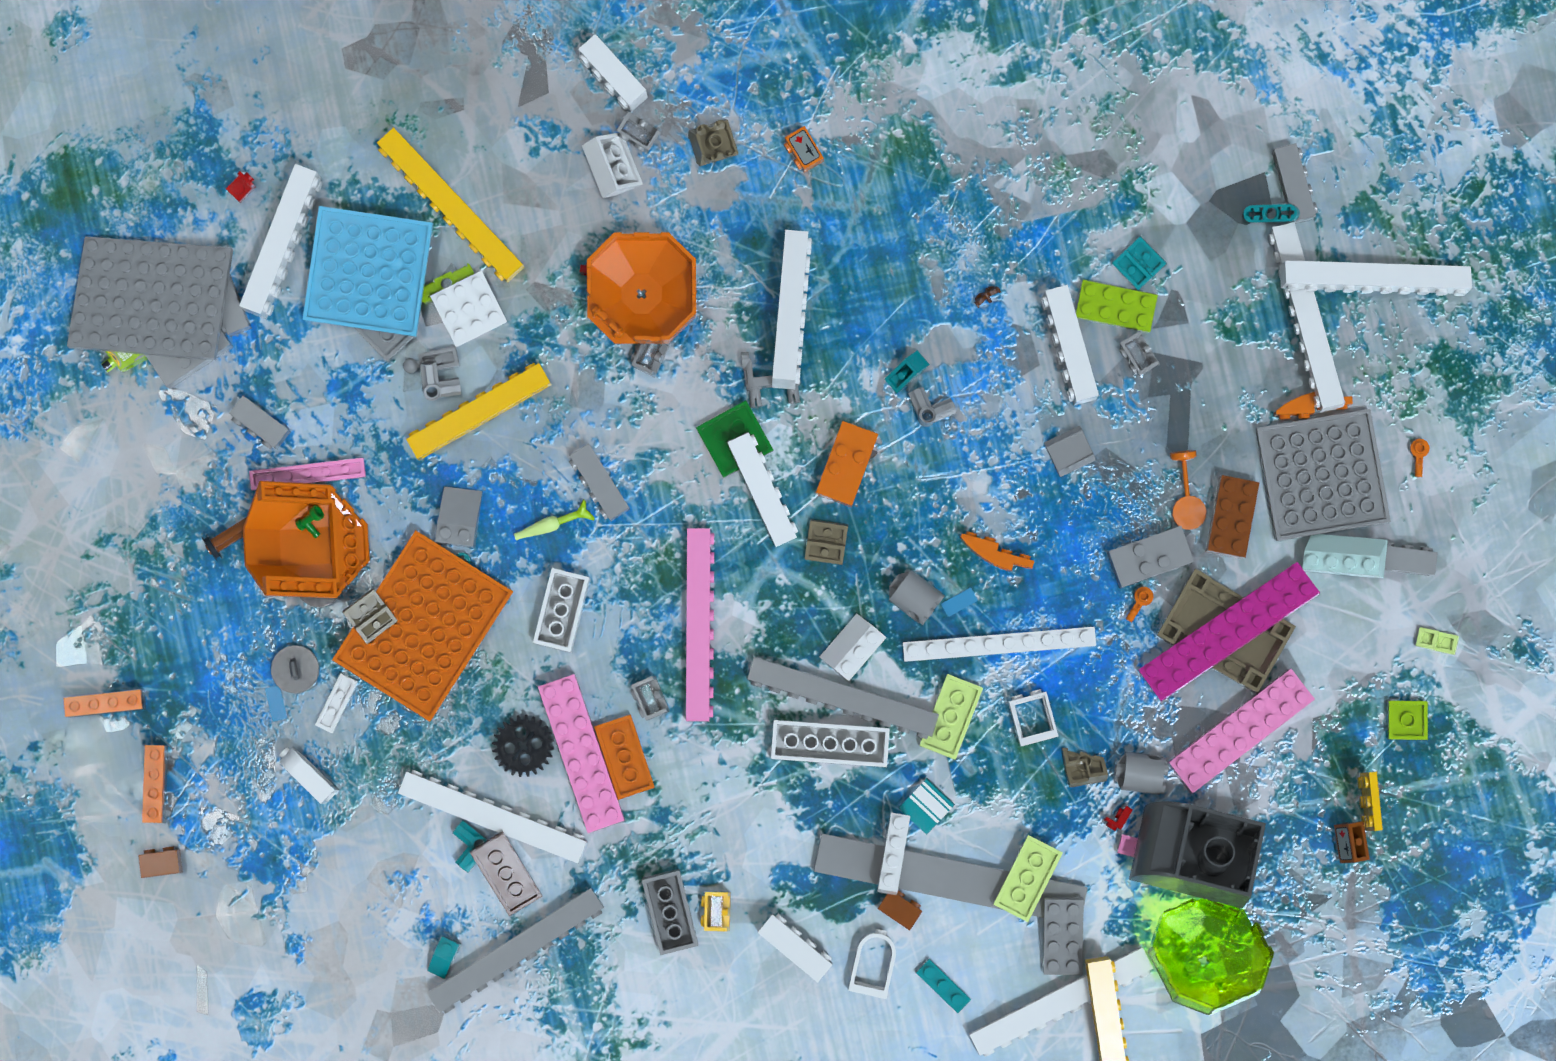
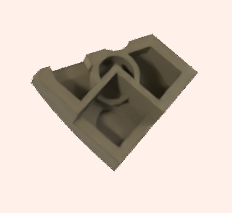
M1062 748L1069 788L1107 781L1108 772L1104 757L1090 756L1084 752L1079 754L1068 751V748Z

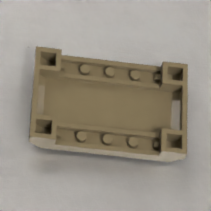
M1194 569L1157 636L1174 646L1244 597L1216 582L1201 571ZM1282 619L1213 666L1212 669L1245 688L1258 693L1296 626Z

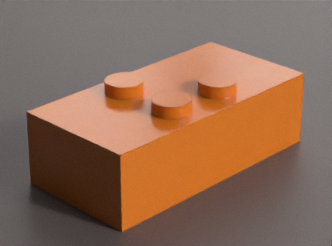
M842 421L816 490V495L852 508L878 434Z

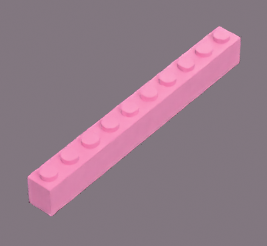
M687 528V722H710V717H713V706H710V698L714 696V688L710 687V679H714V667H710V660H714V648H710V640H714V629H710V621H714V610H710V602H714V591H710V583H714V571H710V566L714 564V552H711V545H714V533H711L710 528Z

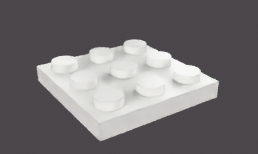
M482 270L430 296L456 347L507 322Z

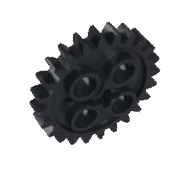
M517 715V721L510 717V724L503 722L505 728H497L500 735L494 734V737L498 739V741L492 742L493 745L497 746L492 752L498 753V756L494 759H501L499 767L506 765L504 771L507 772L509 769H512L511 775L513 776L516 771H518L519 777H522L523 772L526 773L527 777H530V771L537 775V768L543 771L542 764H550L546 760L547 757L553 758L549 751L555 750V748L550 746L555 741L548 738L552 735V732L546 733L545 731L548 726L541 727L542 720L535 723L534 716L530 721L528 720V715H525L523 720H521L520 715ZM520 727L526 729V735L523 738H518L516 735V731ZM534 732V735L526 744L528 749H523L517 759L513 760L514 755L521 748L519 743H524L529 734ZM536 738L542 741V746L539 749L532 747V741ZM508 743H513L515 746V750L511 754L505 751V746ZM524 754H528L531 758L530 763L527 765H523L520 761L521 756Z

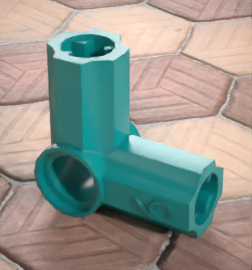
M462 820L453 831V834L468 847L455 863L469 873L476 864L470 854V850L475 848L477 840L481 839L485 842L488 839Z

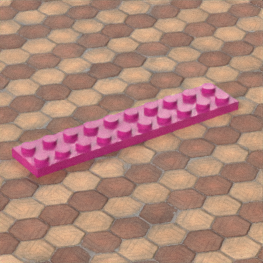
M1296 562L1141 667L1138 671L1159 701L1162 702L1318 596L1320 592L1299 563Z

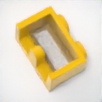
M705 892V896L701 898V906L704 907V915H701V927H704V931H730L731 892Z

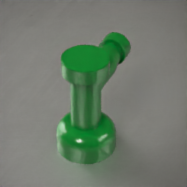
M317 505L311 507L306 517L296 521L297 528L301 531L307 529L314 538H317L321 533L316 530L311 522L313 520L320 521L324 518L322 509Z

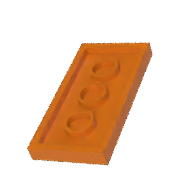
M631 714L594 726L618 800L655 788Z

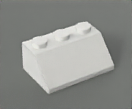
M619 133L597 136L582 145L602 198L616 196L643 185L625 140L618 137Z
M856 614L821 654L820 658L849 682L886 637L860 615Z

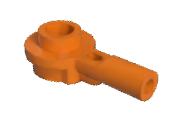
M1416 439L1410 446V451L1413 457H1415V477H1422L1423 457L1429 453L1430 449L1428 442L1424 439Z
M1141 587L1136 590L1134 594L1135 604L1125 618L1132 623L1141 607L1147 606L1153 601L1152 590L1147 587Z

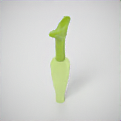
M583 499L577 511L558 518L555 516L546 517L522 531L514 533L516 540L542 535L553 532L561 524L577 518H586L593 521L595 518L586 509V501Z

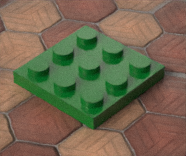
M746 400L696 427L723 478L740 470L728 446V441L748 432L750 436H755L758 443L755 447L758 453L762 452L763 456L774 451Z

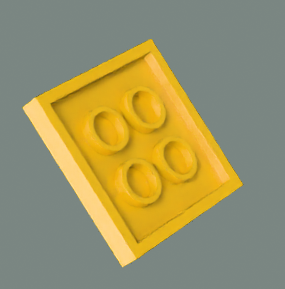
M1377 772L1360 773V777L1357 778L1358 788L1362 790L1359 803L1360 807L1364 810V816H1361V821H1364L1366 831H1381L1383 828Z

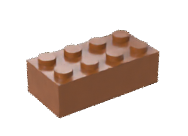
M1224 475L1219 477L1205 552L1238 559L1246 558L1260 482Z

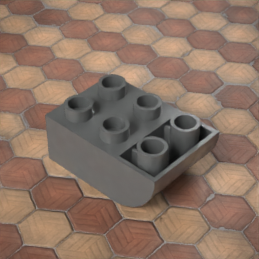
M1161 801L1147 804L1144 807L1129 880L1243 908L1252 895L1266 823L1187 803Z

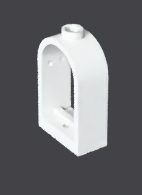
M287 747L280 753V764L320 804H327L339 791L294 747L291 749Z
M876 929L875 933L866 935L860 941L857 947L848 991L883 999L887 998L896 958V949L892 940L886 936L887 931ZM875 937L886 940L892 950L884 987L855 981L862 946L867 940Z

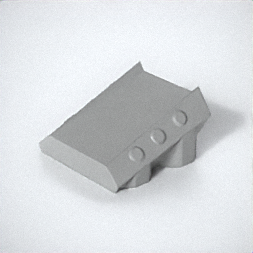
M1080 426L1044 442L1060 477L1096 460Z

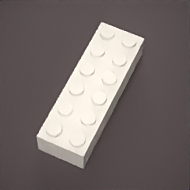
M1068 285L1046 290L1041 299L1043 310H1047L1048 313L1046 322L1048 328H1052L1053 336H1051L1053 346L1058 348L1056 357L1058 364L1063 366V372L1061 373L1064 384L1067 383L1069 387L1067 391L1069 402L1073 401L1074 406L1096 400L1099 393Z
M774 720L771 759L887 767L890 728Z

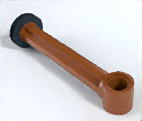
M246 518L212 539L208 535L205 539L202 537L206 544V549L210 555H213L216 561H218L217 558L219 556L222 558L220 551L243 538V526Z

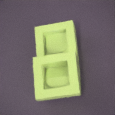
M1420 627L1416 646L1455 655L1459 636Z

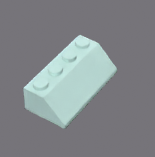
M1324 534L1311 535L1304 551L1303 570L1316 573L1384 578L1388 540Z

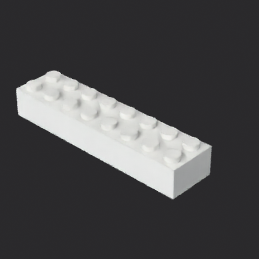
M297 164L294 165L239 305L245 312L267 319L268 315L271 316L274 309L273 301L275 298H278L281 292L280 283L286 279L288 274L286 269L288 263H291L294 259L295 252L293 250L295 245H299L302 234L300 232L302 227H306L309 217L307 215L309 209H313L316 199H314L315 194L322 187V178L316 171Z
M785 230L772 388L795 390L796 384H800L801 368H797V365H801L802 349H799V347H803L804 331L800 330V328L805 326V312H802V310H806L807 293H804V291H808L809 277L805 273H809L810 256L807 255H811L812 238H808L807 231Z

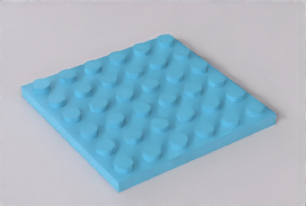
M319 206L303 320L417 337L433 223Z

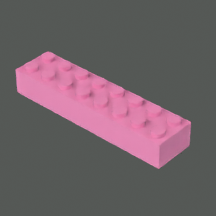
M1288 669L1168 761L1167 764H1169V767L1189 793L1192 794L1314 701L1315 698L1294 671Z
M573 674L538 686L587 832L591 833L626 821L576 675Z

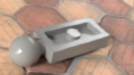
M456 347L418 354V361L408 358L403 363V368L407 373L416 372L420 368V362L426 360L436 361L437 371L460 366Z

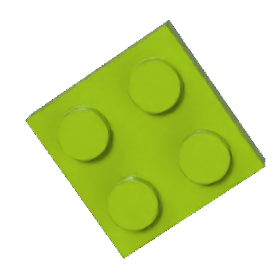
M1388 701V739L1428 740V701Z

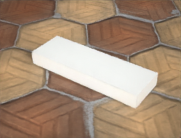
M340 673L315 724L316 726L332 734L334 733L358 681Z

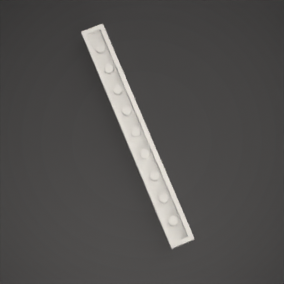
M1095 627L903 642L904 662L1096 646Z

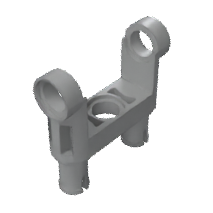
M741 352L745 386L750 396V408H756L755 400H757V408L762 407L760 390L772 387L773 376L753 378L752 361L749 359V352ZM796 384L795 390L787 389L788 404H794L793 396H795V404L801 402L798 387L800 384Z

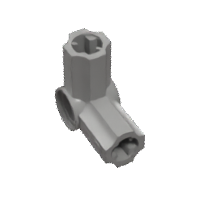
M426 360L420 362L422 390L427 400L434 401L440 397L461 395L459 377L439 380L436 361ZM429 387H435L436 391L433 393H428L427 389Z
M924 387L917 388L908 393L918 416V422L924 427H929L935 422L957 414L951 398L931 405ZM929 413L932 419L929 421L924 420L922 414Z

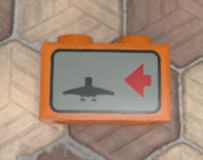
M805 126L785 137L786 143L784 147L789 154L792 153L795 160L793 161L798 170L802 169L805 173L824 162V157Z

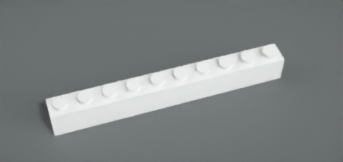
M1295 222L1272 227L1268 237L1270 245H1274L1275 252H1273L1275 262L1279 263L1280 266L1285 260L1305 261ZM1283 288L1285 298L1289 299L1291 305L1288 306L1290 316L1294 317L1296 323L1293 324L1295 334L1300 337L1299 349L1305 355L1304 367L1310 373L1309 385L1311 390L1314 389L1315 406L1316 408L1319 407L1320 412L1341 408L1344 406L1345 400L1314 291L1308 292L1306 289L1288 291L1287 288Z
M1285 260L1280 265L1281 288H1287L1288 291L1306 289L1308 292L1322 289L1325 292L1343 290L1345 293L1354 291L1372 293L1373 291H1380L1381 294L1399 292V294L1405 295L1410 292H1417L1418 295L1436 293L1438 296H1443L1449 293L1454 294V296H1464L1472 289L1471 266Z
M418 771L406 772L398 794L498 833L503 831L506 836L575 863L580 862L587 841L584 840L585 836L573 833V836L566 833L567 829L556 826L555 829L548 826L549 822L538 819L537 822L530 819L531 815L520 812L519 815L512 812L513 808L502 805L501 808L494 805L495 801L484 798L483 801L476 798L477 794L466 791L465 794L458 791L459 787L448 784L447 787L440 784L441 780L430 777L429 780L422 777L423 773Z
M1140 947L1114 960L1116 972L1113 973V978L1117 980L1118 986L1122 985L1125 987L1133 983L1132 979L1138 976L1143 978L1151 974L1150 970L1153 969V966L1144 948ZM1087 974L969 1033L980 1056L984 1055V1057L989 1056L995 1052V1048L999 1046L1004 1048L1012 1044V1039L1018 1037L1020 1040L1030 1035L1028 1031L1034 1028L1038 1031L1047 1026L1046 1022L1052 1019L1056 1022L1064 1018V1013L1068 1011L1074 1013L1080 1010V1005L1086 1002L1091 1004Z

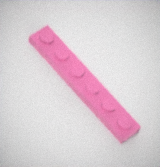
M364 458L253 470L249 471L251 490L253 491L257 489L259 481L313 484L366 477Z

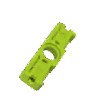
M467 263V267L464 266L454 271L453 274L450 271L434 279L435 282L425 285L422 302L424 304L431 302L430 296L444 289L441 286V282L444 279H450L453 285L475 274L471 265Z

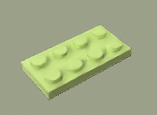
M947 674L933 709V713L939 714L933 736H928L927 739L922 738L919 746L956 760L983 688Z
M1028 835L993 905L1029 922L1063 852Z

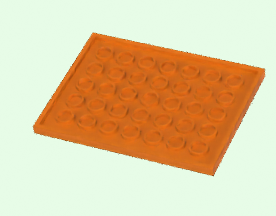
M415 530L376 591L398 621L368 644L365 643L353 627L332 661L431 722L513 591Z

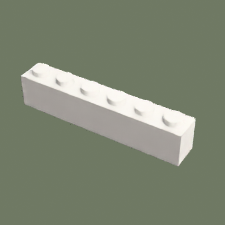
M747 432L728 441V446L775 547L797 538L795 534L798 532L794 522L790 523L787 517L790 515L786 504H781L779 498L782 495L778 487L774 488L771 482L774 480L770 469L766 471L763 463H766L762 452H757L755 446L758 443L755 436H750Z

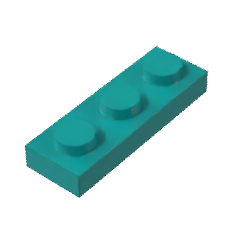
M930 959L916 972L957 1013L971 1001Z

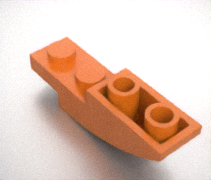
M1315 392L1302 395L1284 404L1274 412V417L1279 416V420L1291 419V416H1298V419L1310 418V415L1315 413ZM1352 396L1344 397V406L1336 410L1348 409V406L1353 404Z
M966 531V534H961L960 539L974 554L993 566L1009 572L1012 571L1013 565L1027 569L1033 568L1034 561L1030 560L1031 556L1020 554L1018 557L1012 555V551L1001 549V552L997 551L999 543H996L994 538L986 536L984 539L977 538V534Z

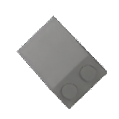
M444 487L435 537L437 544L475 548L483 491Z

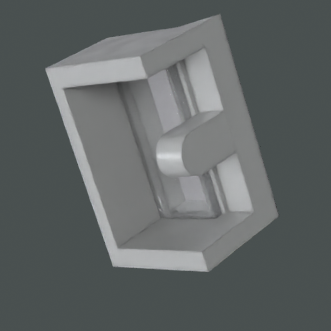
M629 111L616 130L619 132L618 137L626 142L629 139L635 142L634 147L642 152L645 149L650 150L661 132Z
M1140 331L1120 343L1122 347L1119 350L1124 358L1128 357L1132 362L1129 366L1135 375L1138 373L1142 376L1160 365Z
M671 343L639 344L638 352L635 351L632 355L631 365L633 368L655 378Z
M651 676L631 685L633 688L631 694L634 700H638L640 705L638 708L640 716L645 718L646 721L670 712L656 676Z

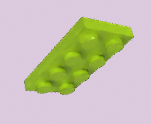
M1082 280L1076 316L1078 319L1150 333L1158 295Z

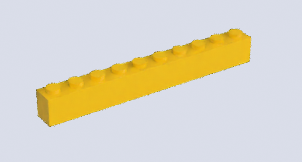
M394 127L377 142L380 147L378 151L385 158L389 156L392 160L390 164L398 172L402 170L405 173L404 179L410 185L414 183L419 188L417 190L418 194L423 199L427 197L431 201L429 205L435 212L440 211L444 215L442 219L449 226L453 224L456 227L457 231L455 233L462 240L466 238L470 242L468 245L475 254L479 252L483 256L481 260L488 268L492 266L496 270L494 274L501 281L505 279L508 283L525 268L516 256Z

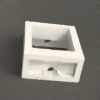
M1041 689L1030 692L1031 696L1023 698L1022 694L1011 697L1012 701L1008 702L1020 747L1058 737L1047 692L1042 693ZM1042 698L1050 731L1023 738L1015 705Z

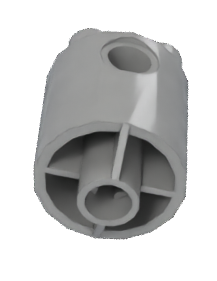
M911 570L898 574L890 584L888 601L917 623L923 625L945 596Z
M1125 751L1124 755L1115 764L1114 777L1121 790L1160 795V793H1165L1166 782H1164V775H1168L1169 764H1167V758L1164 756Z

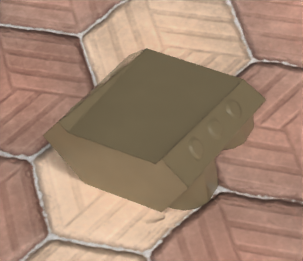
M727 119L718 120L709 125L702 124L696 129L689 130L688 139H690L696 163L699 166L738 155Z

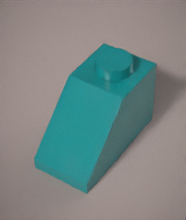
M917 350L905 358L884 380L897 394L930 364Z
M442 936L427 971L445 979L461 943Z

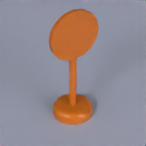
M1196 450L1170 453L1171 460L1182 461L1185 496L1176 501L1172 516L1175 523L1186 530H1193L1201 526L1206 519L1207 512L1205 504L1201 499L1190 496L1186 460L1194 459L1197 456Z

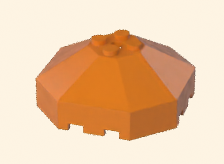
M614 232L587 259V317L614 344H669L696 317V259L669 232L649 234V232H634V234ZM638 290L646 291L645 299L642 297L640 299L637 298Z

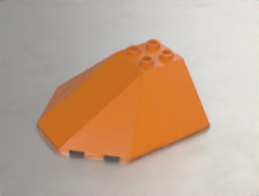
M259 481L243 526L244 562L246 569L265 596L337 598L343 589L358 575L360 570L369 563L368 524L363 518L360 519L353 512L354 509L345 499L340 498L333 486ZM314 505L319 506L324 513V518L320 521L313 520L311 522L316 530L321 533L317 538H314L307 529L301 531L296 526V521L306 517L309 514L310 508Z

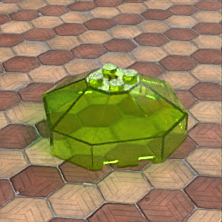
M1192 898L1177 907L1165 910L1161 914L1148 954L1172 1002L1211 1016L1260 993L1264 987L1274 951L1271 946H1268L1260 924L1255 922L1252 926L1243 909L1203 898L1197 901ZM1203 957H1206V961L1209 962V965L1205 964L1204 966H1201V962L1198 960L1202 959Z

